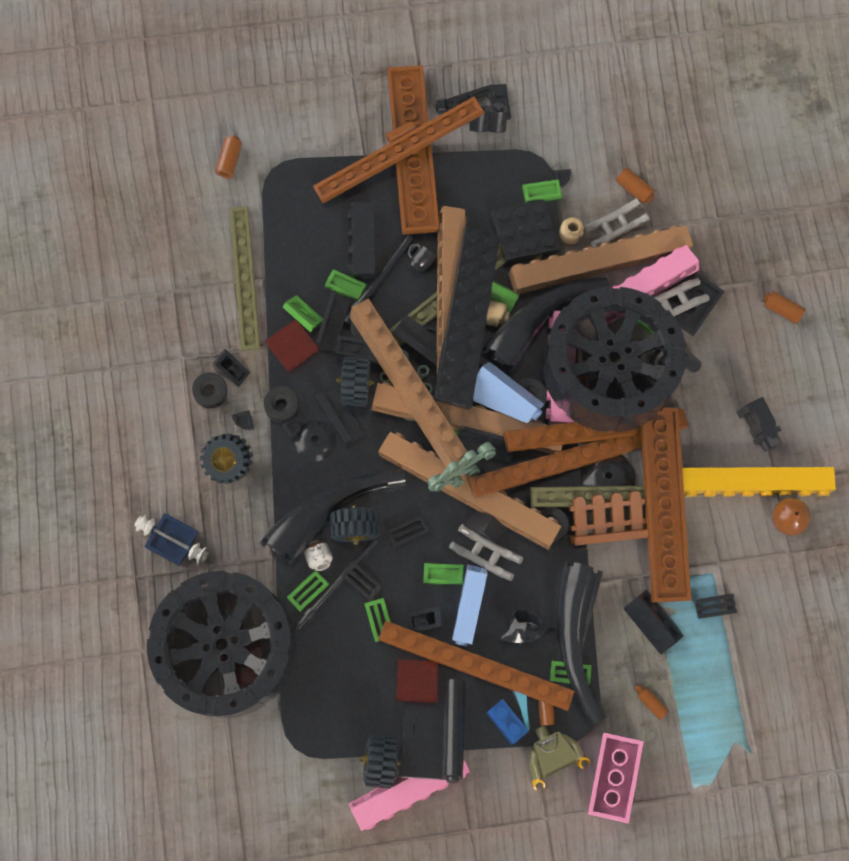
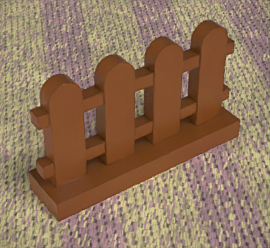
M631 491L628 495V500H623L620 493H612L610 502H604L603 496L596 494L591 498V504H586L583 497H575L573 499V506H569V511H573L574 526L570 527L571 531L575 533L574 535H569V543L584 545L648 538L649 530L643 527V524L646 523V518L642 516V504H645V499H641V494L638 491ZM629 505L630 520H624L623 506ZM610 507L611 522H606L605 508ZM592 509L593 524H587L586 510ZM630 525V529H625V526ZM612 527V530L606 531V528ZM593 529V532L588 533L587 530Z

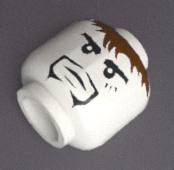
M319 540L311 541L304 550V555L310 568L321 571L330 566L333 556L326 542H319Z

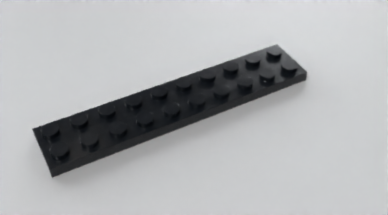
M468 225L463 229L433 395L434 401L466 410L472 408L501 238L499 235Z

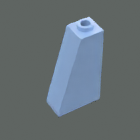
M489 362L482 366L477 374L474 402L525 423H529L533 419L536 421L541 415L542 411L540 409L544 403Z
M468 564L452 640L462 646H467V644H472L487 578V569Z

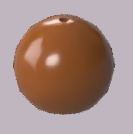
M786 498L775 505L772 512V521L774 527L784 535L795 536L802 534L808 528L811 521V513L809 507L803 501L796 498Z

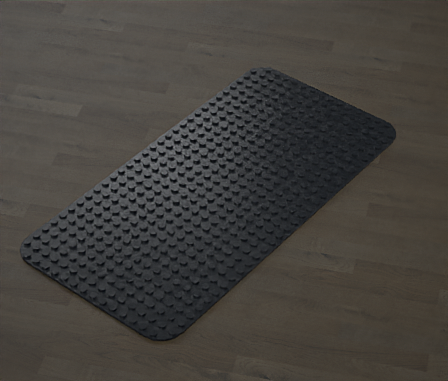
M513 149L432 153L438 213L443 206L465 209L468 226L492 234H496V230L490 214L491 210L525 204L522 189L524 184L555 180L552 169L545 160L531 151ZM368 155L310 157L286 160L271 169L264 180L262 211L269 391L278 386L290 388L298 397L299 410L297 414L300 416L301 426L310 421H321L328 424L336 435V446L332 454L321 461H310L298 453L295 439L290 440L282 423L270 419L274 525L295 507L335 484L370 473L402 469L379 456L378 451L390 432L402 434L406 441L418 443L428 453L429 451L436 453L416 421H408L402 417L371 410L377 384H382L380 374L384 372L380 364L371 362L367 405H347L365 436L345 447L315 397L321 391L325 394L334 388L337 389L339 394L341 393L342 364L345 357L335 356L333 353L317 349L316 342L322 324L310 332L283 308L286 301L297 295L324 319L332 294V290L325 288V284L332 270L334 269L352 277V273H348V262H352V256H348V244H352V238H348V227H352V220H348V209H352V202L374 203L375 278L408 235L414 239L412 243L424 245L438 258V232L402 234L396 163L325 203H322L313 186ZM557 200L545 201L558 242L559 252L504 263L495 270L494 281L513 291L508 274L514 265L520 263L523 265L530 264L531 261L536 259L546 260L552 255L562 256ZM407 248L369 298L388 330L437 292V260L428 269L419 273L409 264L411 259L408 256ZM358 280L367 284L366 290L373 282V280ZM564 283L519 294L520 296L510 312V317L537 297L563 286ZM337 293V296H339V297H343V298L350 299V298H348V297H345V296H343V295ZM350 299V300H351L350 308H351V306L354 304V302H356V301H354V300H352V299ZM566 302L561 304L554 311H562V309L566 307ZM437 317L426 326L437 328ZM548 319L534 338L514 372L506 374L507 370L500 368L503 373L516 383L526 378H533L540 381L546 391L548 389L544 380L543 359L548 335L551 332V328H548ZM351 323L350 325L344 324L341 336L352 338ZM486 324L482 349L500 327ZM404 343L400 348L407 351L409 362L416 373L421 365H426L429 368V374L422 379L423 384H431V396H433L437 379V366L407 343ZM426 369L420 370L421 374H425L427 372ZM387 375L382 376L383 380L389 379ZM279 400L276 403L278 409H284L287 406L285 400ZM474 401L472 403L473 407H475L476 405L484 406ZM549 401L545 402L541 409L542 413L537 419L546 425L549 420L545 419V412ZM486 407V410L494 411V409ZM313 437L311 441L317 442L319 439L318 437ZM578 443L564 444L561 451L578 447ZM532 449L513 451L511 463L509 464L482 458L473 465H477L480 470L478 475L550 454ZM579 467L526 483L511 491L509 488L503 491L511 499L517 498L524 502V506L531 509L530 488L582 487L581 470ZM405 470L406 486L373 490L357 496L337 509L367 507L379 511L381 536L376 538L379 543L359 566L382 585L371 601L384 598L391 623L410 630L408 613L439 607L442 623L441 629L417 633L550 682L551 661L563 662L558 631V597L564 563L569 561L572 567L574 562L589 566L587 544L573 545L569 543V535L575 534L574 531H571L570 527L574 526L573 511H569V507H555L565 513L568 518L569 527L565 537L559 542L552 543L549 550L508 528L499 546L522 556L523 560L518 564L500 555L495 565L514 574L512 581L501 578L487 570V578L472 644H467V646L458 645L456 641L452 640L463 585L423 584L424 563L464 565L463 582L467 564L481 567L449 548L450 544L454 541L470 552L472 551L476 542L459 532L458 529L462 524L466 525L475 509L441 490L438 492L430 491L427 482ZM533 507V508H536L537 510L540 511V510H542L543 508H546V507ZM422 515L430 533L394 549L386 530ZM330 519L324 524L312 541L326 542L333 556L328 568L317 571L329 583V586L301 612L287 599V596L306 580L315 569L308 566L304 551L291 567L287 565V561L285 564H282L276 560L277 598L287 609L294 626L305 615L304 612L307 608H311L370 540L360 542L336 541L331 538ZM418 521L407 527L393 532L392 535L394 536L417 525H420L421 522ZM421 528L401 538H398L395 541L398 542L419 532L424 531V528ZM483 546L478 556L489 561L493 551ZM355 569L353 571L373 589L376 588V586L372 584L366 577H364L358 570ZM351 575L349 576V578L353 582H355L361 589H363L368 595L371 594V592L368 591L362 584H360L354 577H352ZM315 577L313 580H311L297 595L293 597V599L296 600L299 596H301L316 580H318V578ZM346 581L316 613L317 616L313 621L310 620L301 631L295 628L297 651H295L294 656L295 663L287 683L280 691L281 721L285 736L293 748L307 757L318 759L365 757L367 740L371 734L395 736L398 741V755L402 754L405 681L445 684L449 679H460L466 682L464 751L530 747L540 741L535 732L538 728L542 727L540 726L538 700L527 696L530 729L528 730L529 732L511 745L487 716L486 712L503 699L524 725L514 691L384 642H375L364 603L371 601L364 598ZM321 582L298 604L301 606L323 583ZM380 603L377 604V607L379 610L382 624L384 626L385 617ZM370 606L377 635L379 637L381 632L379 629L373 606ZM526 609L529 613L533 611L537 617L549 616L548 628L556 629L543 636L541 643L524 642L521 646H516L512 642L500 639L509 631V620L516 610ZM592 612L582 651V661L585 665H591V679L588 687L595 702L599 700L601 703ZM278 622V630H279V629L282 628V623H281V622ZM556 666L555 670L566 671L565 667ZM555 674L556 678L568 679L567 675ZM551 682L573 690L569 683ZM573 694L568 711L554 706L555 725L546 726L550 735L560 732L561 735L566 734L576 741L582 739L594 727L583 712L575 694Z

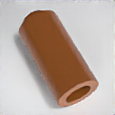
M230 135L224 139L215 173L220 177L233 178L242 147V142L237 136Z
M628 167L615 180L642 204L646 202L649 204L656 196L653 194L655 189Z
M774 290L771 293L767 292L762 300L765 303V308L796 325L806 308Z

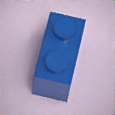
M503 699L486 712L487 716L511 745L529 732Z

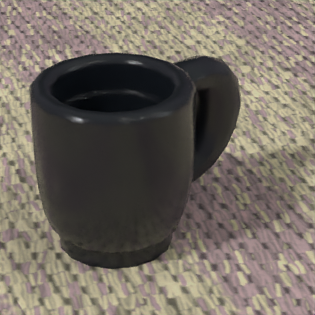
M412 243L408 247L407 253L411 259L409 264L419 273L428 269L437 260L436 256L424 245Z

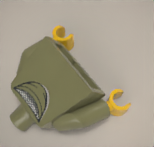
M542 726L535 731L540 741L533 744L529 758V768L533 779L532 785L535 790H537L536 784L538 782H541L543 788H545L543 779L575 763L581 769H583L581 765L583 760L590 764V760L583 756L584 753L580 745L573 738L566 734L561 735L560 732L550 735L546 726Z

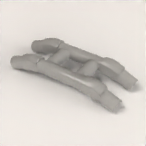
M637 198L616 211L584 225V233L594 231L600 227L606 233L605 236L591 242L593 248L599 247L605 242H611L629 231L640 227L650 219L645 213L628 223L624 215L640 205ZM617 218L622 227L613 232L608 222Z
M698 278L688 280L675 288L653 297L661 302L662 307L665 310H669L673 316L709 301L707 294L695 297L689 301L684 291L700 285ZM677 295L682 305L672 309L667 299Z
M462 524L458 531L475 541L476 544L471 552L454 541L450 544L449 548L460 556L491 571L493 574L512 581L514 574L495 564L500 555L518 564L522 562L523 557L497 545ZM483 546L493 551L489 561L478 556Z

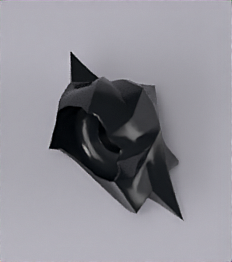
M526 609L516 610L509 620V631L500 639L512 642L516 646H521L524 642L541 643L543 636L556 629L548 628L549 616L537 617L533 611L529 613Z

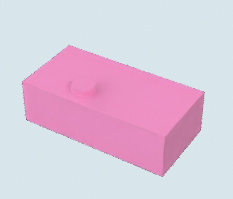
M603 733L588 809L589 815L629 824L644 741Z

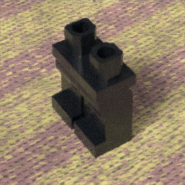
M763 397L746 404L736 412L740 419L745 417L750 426V433L755 438L753 439L754 444L760 443L764 452L782 443L777 434L782 430L780 426H776V421Z

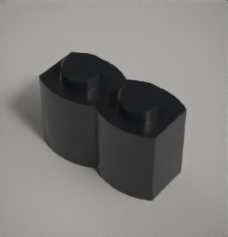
M478 102L484 114L469 122V131L506 132L507 106L501 103H494L488 106L485 103Z

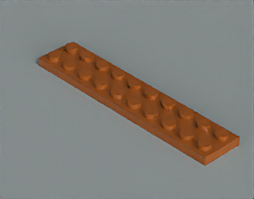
M423 65L387 67L392 130L411 121L413 123L419 121L421 125L429 122ZM431 144L396 163L402 234L440 231Z
M664 408L658 412L653 420L640 426L646 523L649 530L648 554L651 601H691L678 408Z

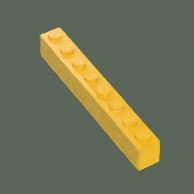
M834 467L682 468L685 497H695L697 494H704V497H714L716 494H723V497H732L735 494H742L743 497H751L754 494H761L762 497L780 494L782 497H787L795 493H799V496H810L811 493H818V496H829L831 492L836 490Z

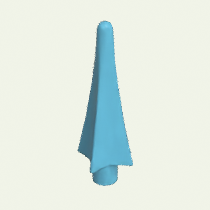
M514 691L524 725L529 730L527 696Z

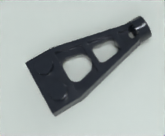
M487 85L448 99L436 100L437 114H443L451 110L460 101L469 100L472 97L478 99L486 96L489 98L490 105L501 103L507 106V120H510L511 112L507 85Z

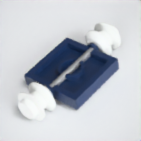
M166 513L163 514L157 526H155L154 518L151 520L147 519V514L143 517L139 516L135 522L137 532L143 530L144 536L152 533L145 548L179 567L187 553H189V560L197 559V565L200 562L204 563L209 555V552H207L208 547L201 549L200 543L192 546L199 531Z

